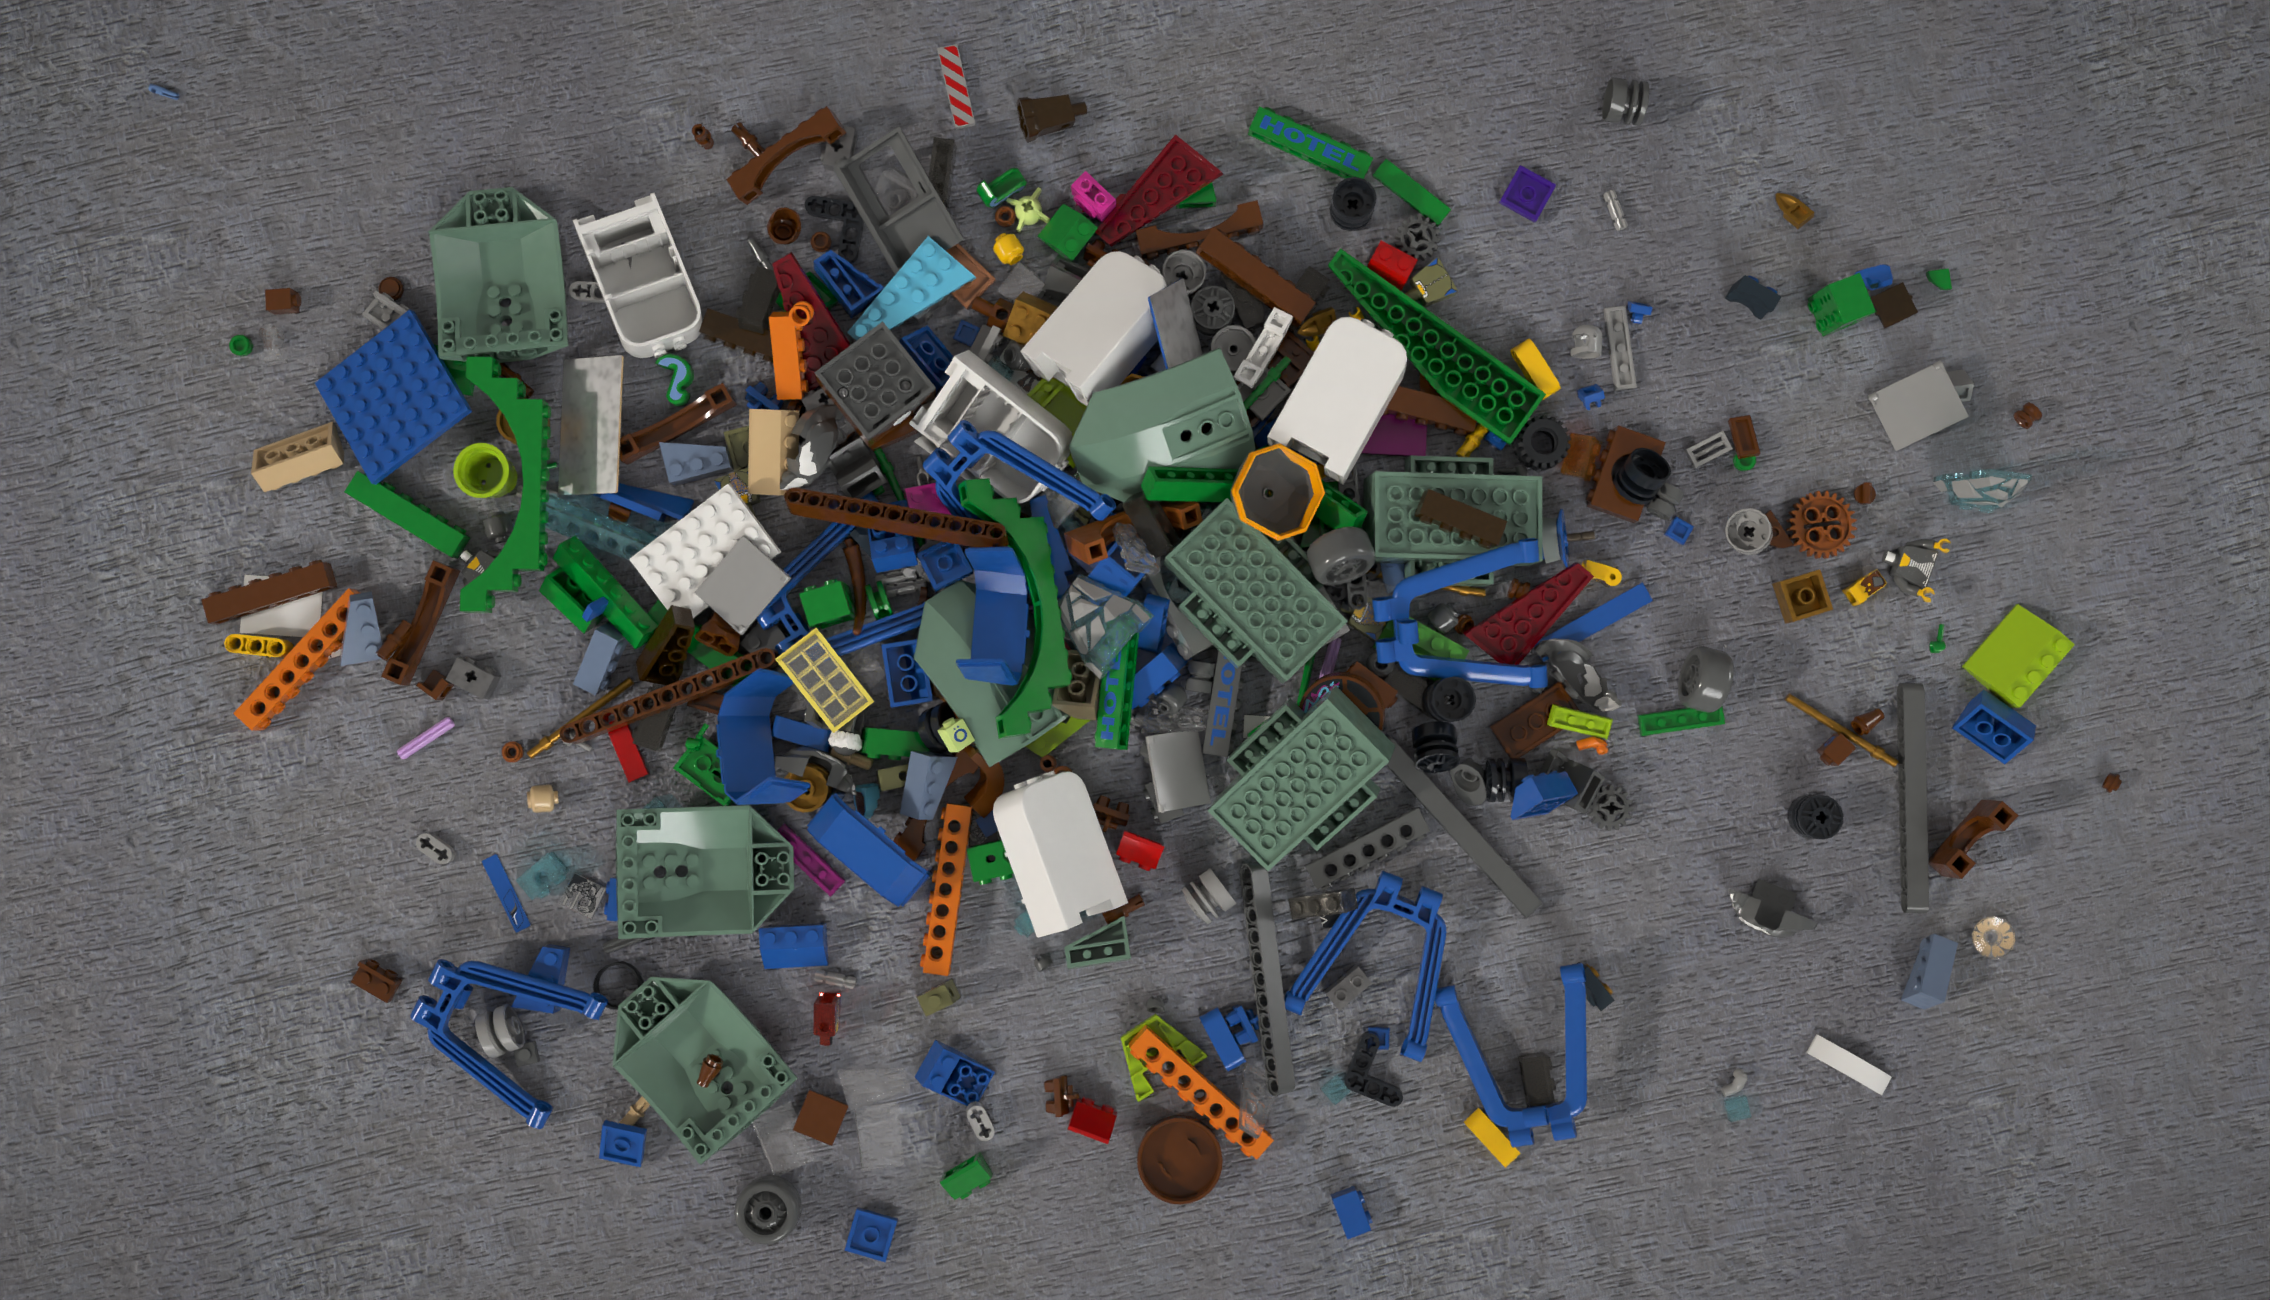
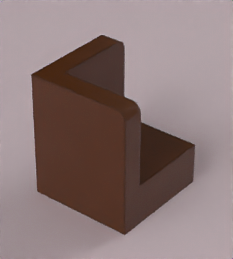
M433 670L425 682H418L416 686L433 699L443 701L454 684L445 680L447 677L439 671Z

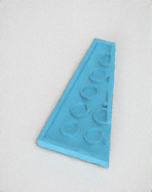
M928 236L847 333L857 341L882 321L891 330L896 326H900L912 316L939 302L951 292L960 289L961 286L969 281H973L976 277Z

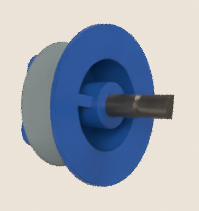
M1560 509L1558 518L1542 517L1543 560L1546 563L1562 559L1565 567L1568 568V542L1595 539V531L1568 534L1563 509Z

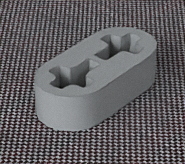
M424 833L418 836L416 846L429 858L439 864H448L454 860V849L432 833ZM430 838L429 843L433 845L434 848L431 846L424 847L425 842L423 841V839ZM437 850H447L446 855L448 856V858L441 859L442 854Z
M971 1102L966 1108L968 1121L976 1137L981 1141H988L993 1138L995 1133L993 1123L982 1103ZM973 1109L979 1111V1119L973 1114ZM981 1124H984L985 1128L988 1129V1133L984 1134L981 1130Z

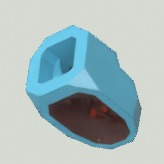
M867 783L855 787L857 791V796L854 795L855 808L866 819H870L874 815L878 799L880 798L879 784Z

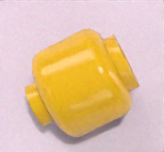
M1002 233L995 239L996 243L993 246V251L1003 264L1014 265L1023 258L1024 247L1014 234L1006 235V233Z

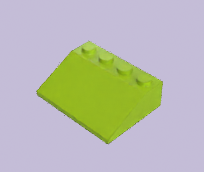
M2016 604L1962 667L2010 708H2020L2075 644L2059 630L2019 604Z

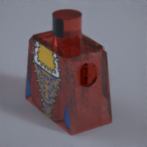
M820 992L814 1002L813 1034L820 1036V1045H832L833 1036L836 1035L839 1029L841 993Z

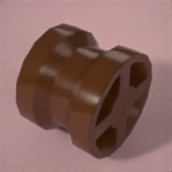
M2027 402L2023 405V409L2016 411L2013 416L2021 427L2029 429L2034 421H2039L2042 418V413L2034 404Z
M1514 578L1509 587L1507 598L1518 599L1529 592L1531 584L1519 582L1518 579Z

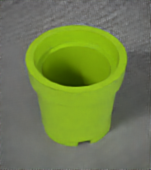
M476 443L466 447L459 453L454 463L453 474L456 484L469 496L476 498H500L510 493L517 484L518 474L513 464L501 450L491 444Z

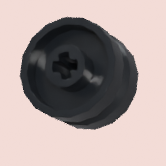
M947 701L923 711L917 723L918 733L922 742L935 753L948 751L937 730L943 727L942 723L952 717L956 719Z

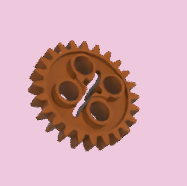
M1820 491L1814 492V496L1812 493L1806 494V498H1799L1800 504H1793L1796 511H1789V514L1793 516V518L1786 520V522L1792 524V527L1786 529L1787 531H1793L1789 538L1796 539L1793 546L1801 545L1799 552L1807 550V557L1812 556L1813 553L1815 559L1820 558L1821 555L1824 559L1829 558V554L1832 557L1837 556V551L1840 553L1845 551L1843 546L1851 545L1847 539L1855 538L1851 531L1857 530L1856 527L1852 526V523L1856 522L1857 519H1851L1850 517L1855 511L1848 512L1847 509L1850 503L1843 505L1844 497L1836 500L1837 493L1831 494L1830 497L1828 491H1824L1822 496ZM1828 508H1830V509L1833 510V512H1834V517H1833V518H1830V517L1828 516V514H1827ZM1807 511H1810L1813 514L1812 521L1807 519ZM1833 521L1840 522L1839 525H1829L1826 527L1820 526L1808 529L1804 528V525L1828 523ZM1831 529H1834L1836 531V539H1833L1831 537ZM1811 531L1816 534L1815 542L1811 541L1809 537Z

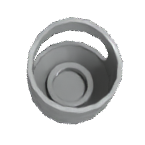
M1580 325L1574 329L1572 338L1575 340V348L1571 349V357L1584 359L1600 357L1603 339L1601 330L1594 325Z

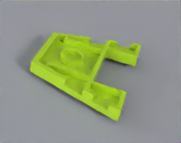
M1071 716L1066 724L1060 722L1025 747L1040 757H1044L1090 720L1076 719Z
M1156 1013L1120 1036L1138 1102L1154 1092V1089L1143 1074L1148 1070L1145 1066L1147 1063L1142 1058L1137 1060L1130 1053L1131 1049L1129 1047V1042L1145 1024L1175 1051L1180 1049L1192 1066L1208 1057L1201 1048ZM1151 1047L1147 1050L1146 1054L1154 1056L1157 1054L1158 1049Z

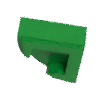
M1949 268L1926 272L1928 281L1932 282L1940 290L1948 291L1952 289Z

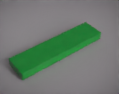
M1385 159L1373 174L1376 180L1425 218L1428 217L1430 222H1435L1437 227L1451 211L1447 205L1388 159Z
M1723 705L1720 709L1711 713L1685 708L1637 715L1640 736L1725 724Z

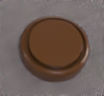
M386 277L379 284V293L382 294L384 292L396 301L403 295L404 286L399 279Z

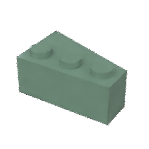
M1125 916L1064 947L1067 968L1069 970L1132 960Z

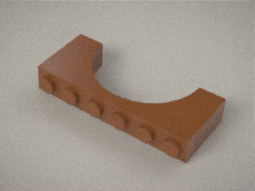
M1161 501L1123 511L1107 517L1103 521H1096L1065 532L1064 536L1068 552L1090 565L1108 558L1106 547L1116 539L1127 534L1155 527H1177L1185 530L1203 521L1199 503L1196 501Z

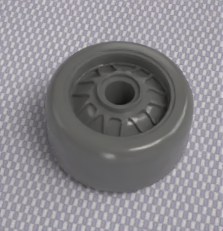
M1353 526L1338 528L1323 534L1310 545L1307 551L1308 562L1314 577L1324 585H1340L1361 577L1372 568L1376 557L1367 533L1363 529Z
M1705 646L1696 647L1688 654L1681 668L1678 680V697L1685 707L1708 713L1715 712L1722 707L1729 695L1734 675V665L1730 655L1724 651Z
M775 1175L759 1177L751 1181L737 1198L734 1210L736 1224L741 1233L755 1243L773 1244L786 1238L797 1225L802 1210L801 1198L797 1189L788 1180ZM762 1207L770 1208L772 1215H766L762 1211Z

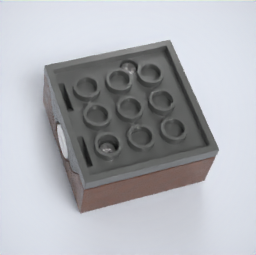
M883 321L814 372L818 384L869 448L919 411L922 405L936 398L935 386Z

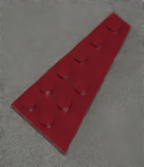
M1175 134L1095 233L1112 247L1222 176L1223 173Z
M790 252L773 262L772 265L783 298L784 310L789 312L799 301L809 302L814 309L812 319L800 331L801 339H804L805 350L802 351V355L807 363V370L804 372L805 380H808L809 391L820 386L814 372L848 348L850 343L795 256ZM796 309V313L800 318H807L805 311Z
M1575 562L1463 634L1498 663L1519 665L1594 576L1578 562Z

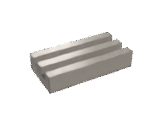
M1721 431L1684 450V452L1688 454V459L1692 462L1693 469L1733 448L1724 431ZM1721 437L1722 441L1695 455L1693 454V450ZM1723 444L1725 445V449L1697 462L1696 458Z

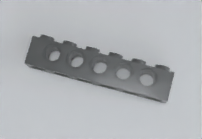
M1414 808L1304 866L1315 888H1321L1323 891L1333 886V881L1339 878L1342 881L1352 876V871L1356 869L1362 871L1370 867L1371 861L1375 859L1381 861L1389 857V852L1392 850L1401 851L1408 847V842L1414 839L1418 842L1426 838V833L1430 829L1419 808ZM1403 825L1410 827V834L1406 837H1403L1400 833ZM1389 834L1392 842L1389 846H1383L1381 839L1384 835ZM1367 844H1371L1373 847V853L1369 856L1363 854V847ZM1347 854H1352L1355 858L1354 863L1350 866L1344 863V857ZM1328 864H1334L1336 867L1333 875L1325 873V867Z

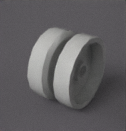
M1238 325L1227 326L1215 334L1210 351L1217 348L1221 349L1232 376H1234L1243 359L1246 360L1256 341L1253 334L1246 328ZM1230 348H1232V350L1236 349L1237 352L1232 353L1230 351Z
M505 1004L495 1008L494 1012L489 1010L476 1016L475 1028L477 1036L488 1057L493 1059L504 1055L506 1050L512 1052L524 1046L523 1027L516 1011L511 1005Z

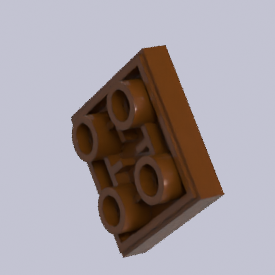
M810 1089L793 1130L832 1146L849 1105Z

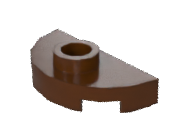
M1767 511L1765 515L1771 523L1773 537L1769 546L1787 548L1794 545L1772 511Z

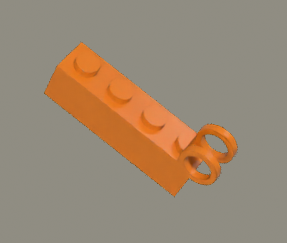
M807 301L797 302L789 312H773L769 316L777 400L803 399L809 391L808 380H805L804 372L807 370V363L802 355V351L805 350L804 339H801L800 334L803 326L814 315V309ZM796 309L805 311L807 318H800L796 313Z

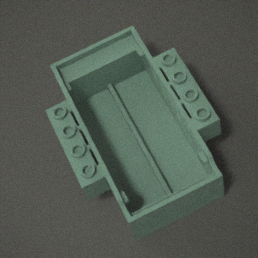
M1409 456L1405 459L1404 472L1375 471L1363 479V508L1368 511L1363 522V530L1369 536L1375 551V563L1404 564V579L1502 546L1518 543L1520 539L1525 538L1538 539L1539 561L1517 563L1511 566H1530L1543 561L1542 476L1493 475V458ZM1430 489L1508 521L1499 545L1486 549L1479 546V542L1475 540L1467 541L1461 539L1458 533L1453 531L1451 533L1444 532L1436 524L1428 525L1419 521L1420 518L1414 515L1422 493ZM1493 572L1450 586L1487 587L1494 584Z
M1228 498L1165 557L1163 564L1192 592L1179 605L1178 609L1236 669L1253 655L1283 684L1348 622L1318 591L1324 584L1318 582L1314 577L1307 554L1290 537L1277 541L1242 522L1237 516L1233 503Z
M1336 685L1306 713L1290 698L1231 753L1227 761L1240 775L1215 798L1208 812L1269 871L1303 839L1318 851L1377 798L1380 788L1371 778L1390 761L1396 746Z

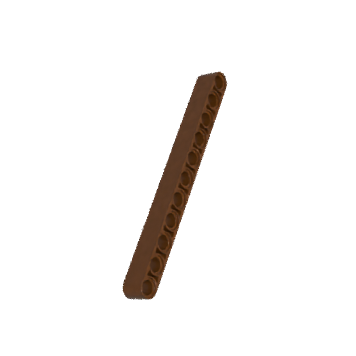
M791 488L784 494L789 512L797 516L970 547L1008 546L1006 529L999 523L801 488Z
M768 648L757 650L568 723L560 729V738L562 741L571 744H579L738 683L759 668L766 670L774 669L779 665L775 659L780 655L775 650ZM771 653L772 661L766 664L765 656ZM748 661H751L753 665L752 669L747 672L745 670V664ZM731 668L733 675L727 679L725 673ZM709 676H712L713 683L711 686L708 687L706 685V679ZM691 683L693 691L688 694L686 688ZM670 691H672L674 697L672 701L669 702L667 700V694ZM650 699H653L654 706L649 709L647 703ZM633 706L634 714L630 717L628 709ZM611 714H614L615 720L612 724H610L608 720L609 716ZM593 721L595 723V729L591 732L589 730V725ZM572 729L576 732L573 739L570 738V731Z

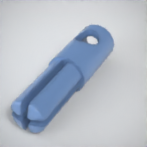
M155 84L149 85L150 92L174 100L179 99V93Z

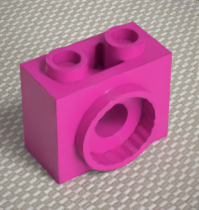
M1086 171L1071 185L1073 199L1076 204L1089 217L1093 219L1096 217L1101 223L1116 207V199Z

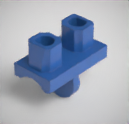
M759 382L754 387L749 386L746 389L747 395L745 399L749 401L746 406L750 409L780 410L784 404V400H777V394L770 400L766 398L765 395L768 393V388L762 382Z
M1242 1005L1232 1007L1233 1011L1229 1012L1224 1018L1229 1027L1239 1023L1242 1030L1233 1034L1236 1043L1241 1045L1247 1042L1254 1043L1258 1041L1251 1026L1252 1024L1255 1030L1259 1029L1258 1015H1254L1252 1009L1247 1010L1245 1013Z

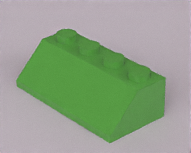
M1393 620L1385 623L1378 639L1395 637ZM1418 622L1419 643L1412 644L1414 653L1456 659L1466 658L1470 650ZM1426 677V678H1428V679H1430V680H1432V681H1436V680L1443 679V678Z

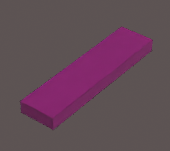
M786 823L777 830L793 846L794 863L830 897L845 883V880Z

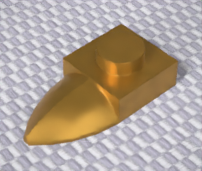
M1775 194L1776 202L1784 213L1783 217L1797 229L1814 217L1815 212L1799 199L1788 194Z
M1329 307L1313 313V317L1304 322L1297 333L1303 336H1318L1326 333L1328 327L1337 320L1334 308Z

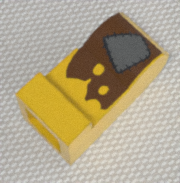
M1590 560L1582 562V566L1594 576L1591 580L1598 581L1605 587L1616 586L1622 580L1621 572L1616 568Z
M1876 569L1846 587L1842 592L1852 606L1862 604L1868 597L1883 588L1887 582L1879 570Z

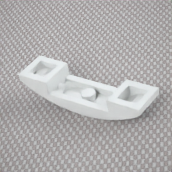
M1274 307L1246 360L1243 359L1233 376L1235 380L1251 388L1256 384L1278 350L1291 324L1292 315Z
M1817 1034L1806 1052L1880 1095L1883 1094L1892 1078L1875 1066Z

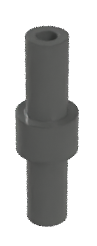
M754 238L750 239L747 243L754 252L755 259L759 265L762 264L768 275L773 277L775 273L769 261L770 257L765 250L762 251Z

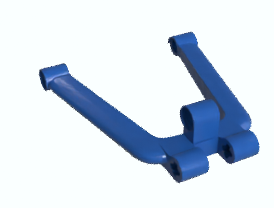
M961 420L948 434L950 443L960 451L953 460L945 450L936 448L923 462L925 471L936 480L935 489L939 499L954 516L982 520L961 506L956 481L966 468H973L986 453L995 456L1082 506L1087 511H1090L1091 515L1099 521H1103L1116 508L1115 501L1109 495H1100L1095 490L1001 433L992 430L978 433L975 427L966 420ZM1026 580L1027 596H1028V595L1030 594V590H1029L1028 582H1027V580Z
M872 491L860 498L879 502ZM836 522L831 523L783 569L791 576L790 581L756 618L763 630L770 629L780 621L788 630L791 636L775 646L779 655L811 631L800 613L795 614L787 600L788 593L858 526ZM925 602L919 606L865 624L859 635H854L853 629L826 638V640L838 656H842L920 627ZM818 642L805 651L812 661H816L826 653ZM802 654L789 663V665L800 659ZM828 657V658L825 659L824 661H829V660H831V658Z
M1520 539L1518 543L1502 546L1407 577L1396 585L1392 596L1373 598L1374 621L1384 622L1393 620L1395 636L1376 640L1377 662L1392 663L1398 661L1400 667L1405 672L1414 676L1443 679L1454 676L1463 678L1466 681L1529 686L1530 688L1547 687V664L1522 666L1416 654L1413 651L1412 644L1419 643L1418 622L1409 618L1410 602L1416 596L1517 563L1538 562V539Z
M1382 871L1375 889H1363L1351 898L1294 982L1291 990L1287 991L1284 998L1285 1008L1290 1012L1302 1015L1306 1001H1308L1312 992L1369 911L1380 909L1410 919L1426 929L1409 1031L1402 1044L1400 1054L1421 1062L1427 1050L1426 1042L1429 1035L1446 940L1445 922L1437 914L1443 894L1422 886L1414 903L1413 900L1398 895L1403 878Z
M439 959L428 981L435 987L443 990V993L438 1003L429 996H420L410 1015L411 1019L428 1028L430 1042L439 1051L517 1113L525 1117L526 1123L529 1126L542 1129L553 1107L546 1101L537 1100L452 1033L448 1025L452 1011L455 1008H464L473 991V987L470 984H477L574 1010L581 1014L583 1012L585 1016L597 1020L600 1019L608 999L599 993L592 992L588 994L584 991L480 961H467L456 967L450 961Z
M1582 963L1560 966L1561 978L1565 989L1566 1098L1549 1105L1511 1108L1505 1103L1463 1013L1460 1001H1457L1455 985L1440 987L1436 990V1005L1440 1007L1443 1018L1486 1114L1495 1124L1501 1127H1508L1512 1148L1534 1145L1532 1127L1549 1125V1122L1551 1123L1554 1141L1577 1138L1574 1117L1584 1110L1587 1101L1586 975Z

